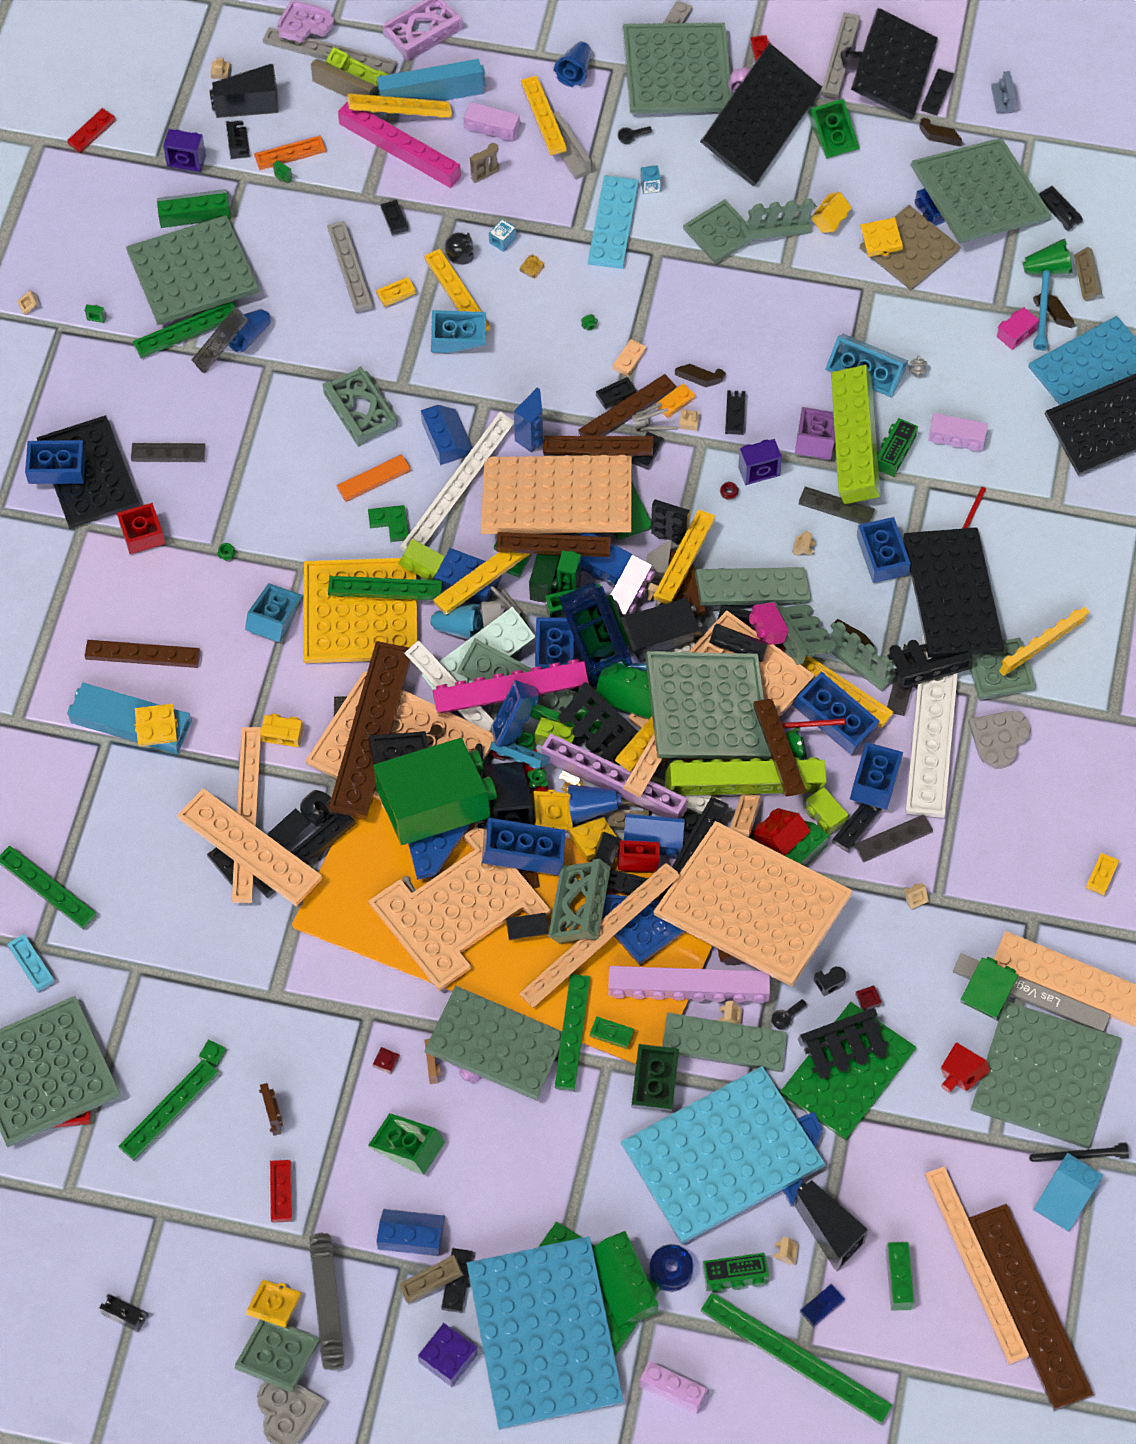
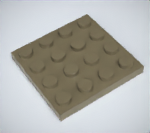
M908 205L895 216L903 250L890 252L887 256L880 254L870 258L911 291L960 251V245L912 206ZM863 242L860 244V249L865 254H867L865 244Z

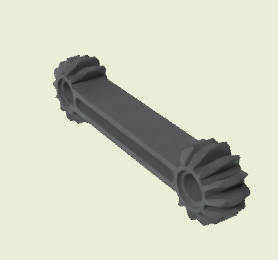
M322 1232L313 1234L309 1238L322 1367L325 1370H337L344 1366L343 1341L332 1241L329 1233Z

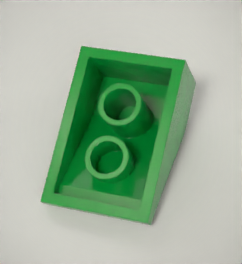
M844 98L813 107L808 111L813 131L826 159L859 149Z
M389 1113L368 1146L408 1170L424 1175L445 1141L436 1128Z

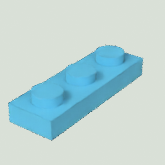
M25 934L7 943L8 948L37 992L55 982Z

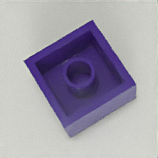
M168 129L163 144L167 167L201 172L206 158L203 135L196 132L191 133L178 129Z
M775 438L771 440L766 439L753 445L748 444L740 448L738 469L745 486L780 476L782 455Z
M443 1323L417 1356L418 1362L450 1387H453L478 1355L475 1345Z

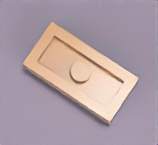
M630 339L613 364V369L629 377L645 353L646 346Z

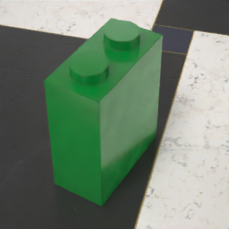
M982 957L960 999V1003L997 1021L1018 979V975L1015 974L1016 970L1009 966L1003 968L997 965L998 961L991 957L985 959Z

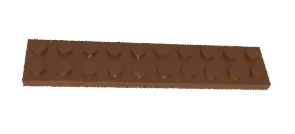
M379 641L375 643L329 804V812L364 819L368 817L376 788L368 738L371 735L391 734L411 662L404 653L410 647Z
M1004 1204L969 1217L970 1225L1053 1411L1093 1397L1094 1394L1008 1205Z

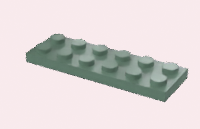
M805 567L696 569L695 571L700 606L766 604L776 601L777 604L809 603L811 600Z
M474 638L457 673L474 681L475 678L485 677V680L493 679V675L504 673V676L512 675L511 672L523 670V673L531 670L525 664ZM569 689L539 695L537 704L561 713L558 709L561 706L565 708L572 701V694L575 691Z
M667 1012L662 1047L678 1048V1056L752 1068L763 1066L765 1070L781 1072L787 1032Z

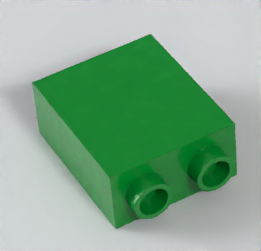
M462 737L373 765L378 795L401 846L490 818L489 801L497 798L493 781L490 776L481 779L479 773L483 772L484 768L480 754L477 749L468 752Z

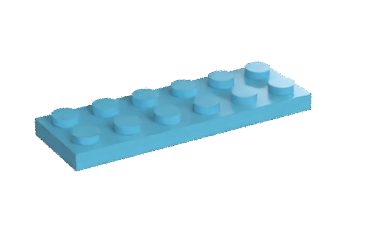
M604 175L588 265L623 269L639 179Z

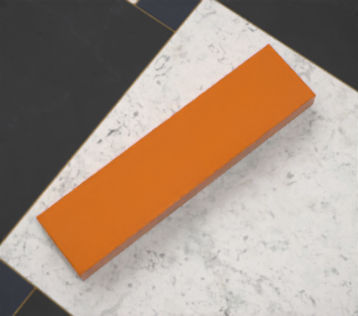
M320 135L254 153V157L260 171L273 167L277 160L285 164L325 153L326 148Z
M401 454L338 484L337 489L344 501L347 502L411 470Z

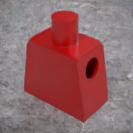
M956 1042L941 1066V1071L945 1078L941 1087L948 1093H951L956 1086L964 1091L969 1090L990 1071L987 1061Z

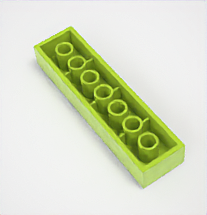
M866 365L831 372L839 494L844 504L880 497L872 377Z
M811 757L807 760L794 758L806 789L805 793H816L826 784L825 760H819L818 757ZM759 758L751 759L750 761L732 759L730 762H723L721 759H715L711 762L693 760L692 763L675 760L669 764L665 772L666 788L681 796L784 793L772 759H769V761H761Z

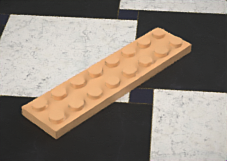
M204 788L177 815L180 821L296 907L322 880L321 874Z
M1005 931L994 956V959L998 961L997 965L1003 968L1009 966L1016 970L1015 974L1018 977L1111 1014L1110 1017L1136 1027V984Z

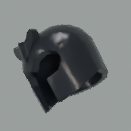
M461 232L451 234L445 242V251L448 259L455 264H467L473 260L474 254L473 252L470 253L473 250V241L470 234L467 233L466 235Z
M319 790L311 791L301 801V814L310 823L319 826L333 813L329 812V809L325 806L331 797Z

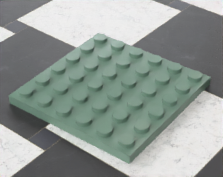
M725 23L623 24L630 113L721 112L732 96V91L728 86L730 67Z
M1002 138L912 160L910 166L959 244L1049 220L1052 215Z
M227 216L126 246L127 253L157 325L259 293L258 285Z
M646 652L645 659L657 758H759L761 760H769L771 758L753 708L754 701L764 700L758 654Z
M76 996L0 1029V1132L7 1148L121 1097Z
M1006 1001L986 1059L990 1071L979 1081L971 1111L1089 1149L1122 1038Z

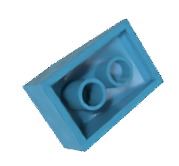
M432 310L431 352L451 353L485 345L486 312Z
M268 583L247 613L245 630L280 642L294 618L303 595Z
M1067 1153L1033 1210L1069 1232L1099 1186L1103 1174Z

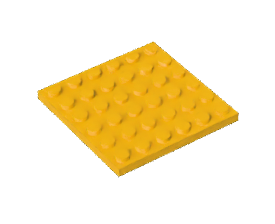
M401 558L304 561V663L370 661L376 641L412 647L417 642V600L328 596L329 576L416 579V574L398 564Z

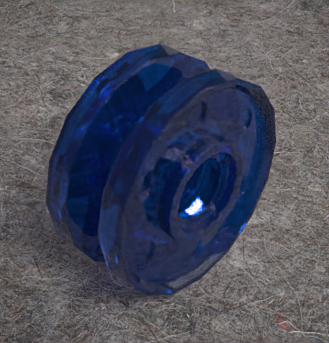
M669 1244L658 1248L650 1261L649 1274L651 1280L660 1285L663 1291H680L691 1280L694 1266L692 1257L686 1249L679 1245ZM673 1265L677 1269L669 1271L666 1269V1266Z

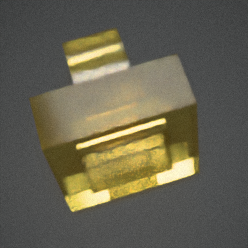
M533 254L529 255L520 266V272L535 279L544 268V262L540 261Z
M564 771L560 776V779L564 781L561 790L565 793H568V785L581 786L583 783L579 778Z

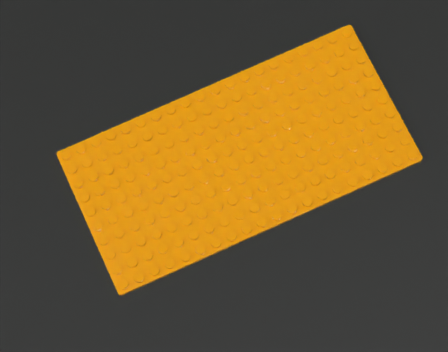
M373 797L367 819L351 816L357 824L332 844L318 872L322 875V880L305 897L292 923V927L295 930L432 984L371 908L368 901L401 879L402 881L404 876L410 878V883L416 891L474 850L463 836L436 876L417 880L409 845H400L382 802ZM475 822L471 824L466 833L475 828ZM565 837L563 865L569 866L592 861V859L586 861L573 840ZM615 856L611 869L621 871L618 870V857ZM621 871L644 878H649L655 873L642 871ZM537 872L539 888L533 889L551 911L546 916L549 933L559 875ZM580 874L575 876L579 881L581 880ZM609 890L606 891V894L629 896ZM582 891L570 903L571 909L575 914L586 901V896ZM522 910L513 917L525 916L527 914ZM505 922L461 953L470 964L471 969L444 989L453 992L455 986H458L562 1031L570 975L533 1008L521 998L519 993L579 940L559 944L548 935H541L509 941ZM685 932L639 966L614 936L610 938L571 973L590 976L581 1043L635 1065L638 1044L662 1047L667 1012L682 1015L689 999L681 1001L674 1000L673 998L655 1000L652 997H644L643 999L624 997L618 999L608 996L609 966L703 969L713 945ZM596 1016L634 1029L628 1050L590 1037V1031Z

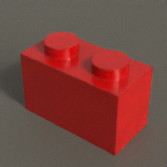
M620 840L618 870L656 872L658 870L660 859L659 842Z

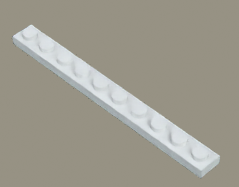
M501 411L498 413L399 548L405 552L411 539L425 545L484 465V462L487 461L514 424L513 420Z

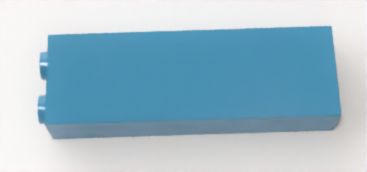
M479 59L379 76L377 77L379 96L435 101H447L483 94V87L486 86L484 65H480Z
M82 682L81 687L75 692L74 703L69 706L67 715L72 724L138 743L134 725L136 724L135 708L159 704ZM174 709L175 719H177L178 727H176L177 742L148 746L178 754L192 723L190 713Z

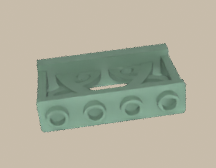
M361 366L357 370L332 382L327 381L322 384L325 397L358 447L363 445L365 441L396 428L397 416L393 410L390 411L385 397L382 398L380 396L378 386L376 384L373 385L368 371H364ZM356 380L362 381L363 386L358 387L356 382L354 389H350L352 382ZM344 386H346V388H347V389L337 390V389H340V388H342V387H344ZM347 397L350 398L348 403L342 402V400H347ZM353 397L370 401L367 415L358 411H348L353 405ZM379 415H383L386 418V420L380 424L372 422V419L375 421H381V419L378 418ZM355 417H361L358 421H354ZM368 425H370V426L372 427V428H370V429L364 431V430L367 428Z
M594 859L593 862L569 866L562 865L548 934L557 943L561 944L567 941L588 938L591 940L598 939L611 868L602 860ZM578 874H580L581 876L580 881L577 878H575V876ZM582 891L586 896V901L575 914L571 909L570 903Z

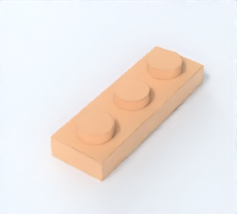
M741 794L730 829L744 836H750L761 803L760 795Z

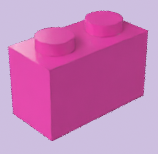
M1025 307L1019 311L1016 310L1007 321L1004 320L999 324L997 338L1013 350L1037 331L1039 319Z
M775 603L754 605L749 615V621L756 630L757 637L769 643V645L784 643L789 629Z

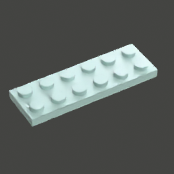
M512 606L439 661V663L457 682L466 681V683H471L474 681L457 673V670L474 638L508 656H512L536 636ZM422 674L421 676L432 690L436 689L425 675Z

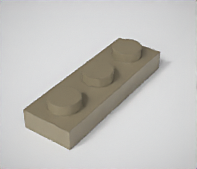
M1087 247L1076 253L1074 258L1082 297L1084 300L1089 301L1101 294L1093 250Z
M452 1255L401 1282L399 1285L405 1301L410 1304L464 1274L457 1257Z

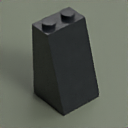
M268 64L212 82V90H209L210 100H214L211 101L212 111L216 112V118L278 113L274 64Z
M687 598L620 617L632 650L639 662L646 660L645 654L647 651L666 652L703 636L701 630L704 628L701 620H696L694 615L697 613L696 607Z
M522 762L484 765V778L490 776L497 795L496 799L489 801L490 818L533 825V803Z
M811 1180L808 1184L803 1183L797 1190L795 1208L833 1268L838 1271L865 1243L868 1229Z

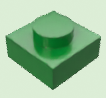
M277 160L273 164L275 177L280 181L283 180L289 183L292 180L291 168Z
M86 304L84 309L86 319L104 323L106 319L104 307Z
M208 1039L198 1057L200 1060L204 1059L210 1065L217 1067L227 1050L225 1047Z

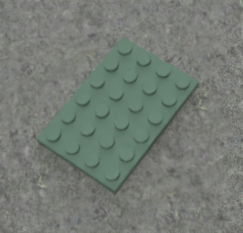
M455 986L424 1052L537 1100L560 1049L562 1031Z

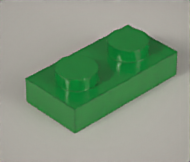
M596 1016L590 1031V1037L627 1050L634 1034L633 1028Z

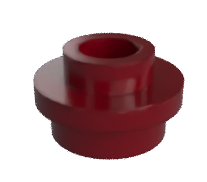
M725 482L720 488V494L725 499L731 500L738 495V487L733 482Z

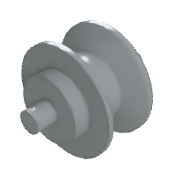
M918 355L917 358L909 362L913 365V368H910L909 371L915 374L917 378L927 372L924 369V365H927L928 362L924 361L921 356Z

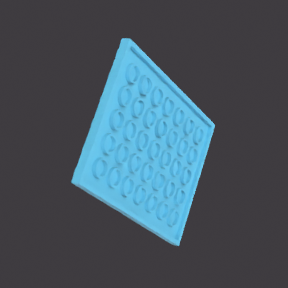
M763 1066L621 1141L623 1149L681 1244L825 1167L824 1161Z

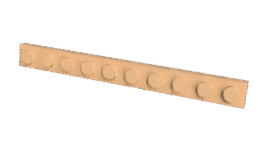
M706 641L700 653H722L723 650ZM654 734L623 789L639 798L662 758H657Z
M242 727L237 813L256 827L261 727ZM234 861L232 903H252L254 875L236 861Z
M665 863L601 920L598 939H581L519 993L521 998L532 1008L536 1006L680 877L678 872Z
M945 1167L925 1173L928 1185L1008 1365L1028 1358L1029 1354Z

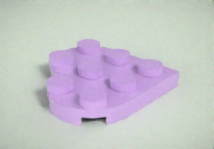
M291 0L278 21L279 37L303 42L310 34L326 36L327 32L333 28L334 17L325 8Z

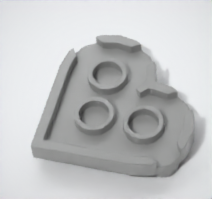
M1005 711L971 718L968 721L981 761L993 766L994 769H1003L1010 766L1011 762L1015 760L1017 747L1022 746L1030 734V724L1021 711Z
M264 1382L257 1393V1403L261 1412L266 1416L263 1422V1432L267 1441L270 1444H298L306 1435L326 1401L297 1384L292 1393Z

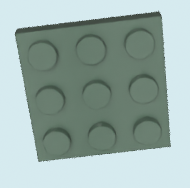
M726 199L683 225V230L715 264L755 240H744L739 225L745 220Z
M1020 637L1003 640L1004 652L972 655L973 662L970 672L979 700L1035 690L1028 661L1005 676L999 672L1002 660L1008 655L1013 656L1017 649L1023 646Z
M259 1320L235 1364V1369L293 1393L319 1345L320 1339L289 1325L284 1328Z

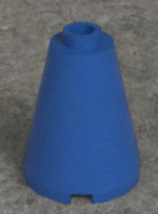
M577 42L556 61L553 71L556 73L558 81L563 85L574 87V85L581 86L585 82L591 55V47L587 43Z
M259 309L224 320L221 323V333H225V342L235 352L245 351L270 325L271 316L267 311Z
M568 785V794H571L569 807L572 824L618 809V805H622L621 794H617L616 790Z

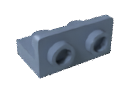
M1004 71L999 83L991 84L997 113L1013 112L1016 101L1011 72Z

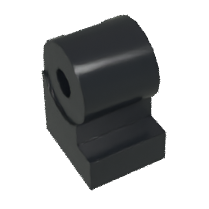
M839 966L831 968L829 973L825 975L822 970L814 975V982L823 996L838 990L845 984L846 972Z

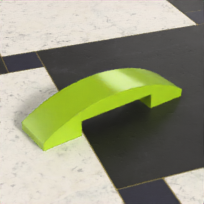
M335 47L332 48L325 61L378 86L377 77L389 75L349 57V54Z

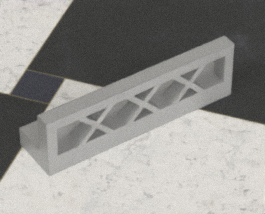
M558 111L553 113L567 149L566 152L558 153L575 180L590 174L591 160Z

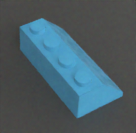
M841 334L837 337L825 370L834 372L866 365L872 377V389L892 397L903 378L909 361L846 334Z

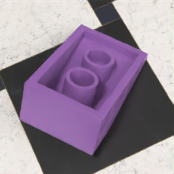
M802 407L795 453L801 456L831 459L835 440L833 412Z

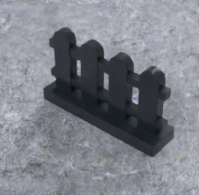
M910 640L907 643V649L901 650L898 645H892L889 654H887L889 660H893L896 666L894 672L898 675L900 689L972 669L973 656L970 652L950 657L926 659L923 653L926 650V645H919L916 640ZM911 655L914 664L909 665L905 656Z
M583 682L578 687L580 690L579 694L575 691L572 694L574 699L565 708L561 706L558 709L561 711L558 715V721L561 724L571 721L575 725L572 728V735L574 737H581L585 734L589 738L586 742L588 750L592 751L598 747L603 751L600 755L601 758L615 763L616 755L627 746L638 731L587 682ZM590 700L595 705L592 707L587 701ZM584 706L588 712L578 721L574 715ZM603 713L608 717L607 720L601 716ZM598 720L602 725L592 734L588 729ZM617 726L622 730L621 733L615 729ZM612 733L616 739L606 748L602 742Z
M875 1007L800 1034L798 1041L800 1046L806 1045L807 1047L804 1049L805 1055L810 1054L814 1064V1068L811 1069L813 1074L817 1073L819 1078L827 1079L831 1073L829 1068L836 1066L839 1072H846L849 1068L848 1061L855 1059V1062L862 1066L868 1061L867 1054L871 1052L878 1059H882L886 1055L885 1047H888L887 1041H882L877 1029L880 1027V1023H875L874 1021L878 1015ZM862 1024L863 1028L856 1030L855 1026ZM843 1031L844 1035L837 1036V1033ZM860 1034H866L871 1047L864 1049L859 1037ZM822 1038L825 1039V1041L822 1043L818 1042V1040ZM847 1040L852 1054L845 1055L840 1043L841 1041ZM822 1048H829L833 1061H826Z

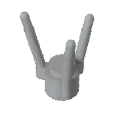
M661 402L641 412H637L636 415H632L635 429H640L641 432L647 430H677L678 427L646 426L649 424L648 418L668 411V408L646 414L662 406Z
M498 585V588L502 594L491 586V590L507 606L503 613L513 606L519 616H523L522 610L515 604L501 585Z

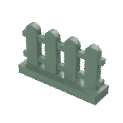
M810 198L804 200L801 205H797L795 200H791L786 203V206H780L779 202H773L769 208H764L763 204L759 203L748 211L750 216L748 221L741 222L739 227L744 240L810 234L812 230L809 223L812 220L811 212L817 206Z
M773 601L789 629L783 645L796 665L803 664L807 655L809 658L814 657V654L826 653L829 655L835 650L836 643L834 641H825L828 631L824 628L817 629L820 619L815 616L809 617L812 611L810 605L796 603L795 606L784 607L783 605L778 606L776 601Z
M833 622L831 624L833 632L829 635V640L834 641L836 647L831 654L883 692L895 679V676L890 673L893 666L890 665L889 658L885 655L879 657L875 654L876 650L872 645L867 644L865 646L861 643V639L856 633L850 635L846 632V627L843 623Z

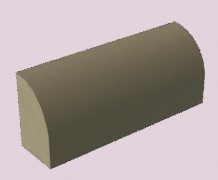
M315 59L311 63L312 80L323 87L345 97L348 96V93L379 96L378 86L320 59Z

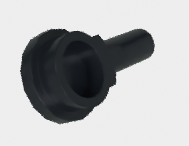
M651 126L636 130L627 127L622 128L618 131V139L623 144H630L638 136L652 133Z
M801 999L787 1011H775L771 1017L773 1026L777 1029L787 1028L791 1024V1017L807 1006L806 1002Z

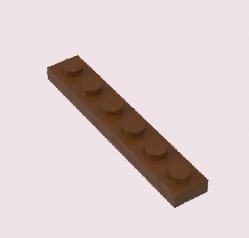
M666 374L662 375L578 429L579 435H607L630 420L632 415H636L637 412L649 408L676 389V385Z
M544 436L543 455L653 456L654 438L653 436Z
M498 532L496 549L497 552L561 555L563 550L574 551L577 554H581V556L610 557L611 537Z
M87 640L85 660L198 668L201 651L200 648Z
M773 699L754 701L753 708L785 796L805 794L806 789Z

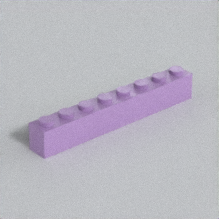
M551 733L541 748V753L550 757L549 763L601 788L616 790L617 794L620 793L622 798L662 817L682 819L687 811V798L652 781H649L640 798L626 791L623 787L632 772Z
M609 966L608 996L618 999L624 997H633L634 999L652 997L655 1000L673 998L677 1001L684 999H693L694 1001L711 999L715 1002L733 1000L737 1003L744 1001L764 1003L769 1001L770 975L762 971Z

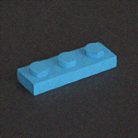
M494 741L491 742V750L497 751L496 753L501 756H510L516 762H526L530 764V767L536 769L549 764L550 757L514 743L498 747Z

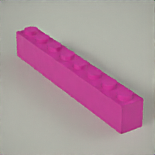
M348 102L339 109V125L450 189L461 178L459 163L365 110L355 111L349 109Z
M576 659L568 661L567 665L562 666L560 663L550 664V668L542 669V666L530 668V672L523 673V670L511 672L512 675L504 676V673L493 675V679L485 680V677L475 678L474 682L471 683L458 681L455 682V686L448 687L447 684L438 685L433 690L437 714L504 702L514 680L536 687L538 695L575 689L583 682L588 683L585 663Z

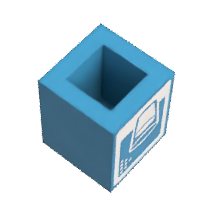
M658 165L640 167V182L643 194L660 192L661 178Z
M503 219L489 232V243L502 252L516 239V227Z

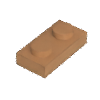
M424 1039L425 1048L429 1042V1039ZM426 1053L430 1084H437V1076H441L440 1064H435V1057Z

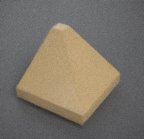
M30 290L17 301L24 315L28 314L38 305V295Z

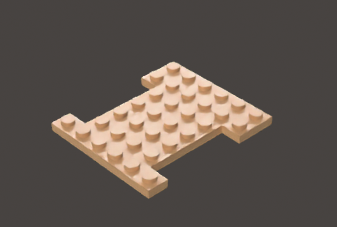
M475 827L464 835V839L474 851L415 892L411 893L400 879L368 901L371 908L438 991H441L471 969L470 964L461 953L505 923L506 918H512L522 910L527 915L545 913L547 916L551 913L549 907L516 868L481 863L484 829Z

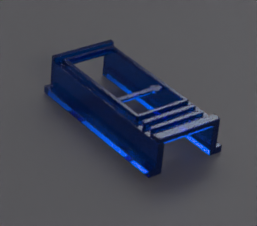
M593 581L559 597L591 683L598 681L597 672L618 662H622L626 667L633 664L603 586L598 587ZM597 604L602 616L578 626L574 615ZM603 619L616 654L593 665L580 631Z

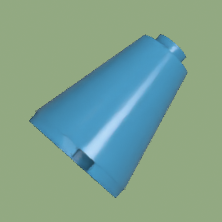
M471 604L457 607L446 616L441 610L435 611L430 619L431 626H433L434 630L469 640L483 629V618L480 612L482 606L481 604Z

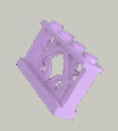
M424 0L383 24L384 36L403 54L406 61L411 60L463 29L462 17L456 14L444 0ZM437 7L441 9V13L439 15H436ZM444 14H446L449 17V19L444 18ZM415 21H432L430 23V30L426 33L422 31L412 32ZM397 31L399 34H405V35L398 36V35H395L394 33ZM405 39H406V40H407V44L404 45L401 40H405Z

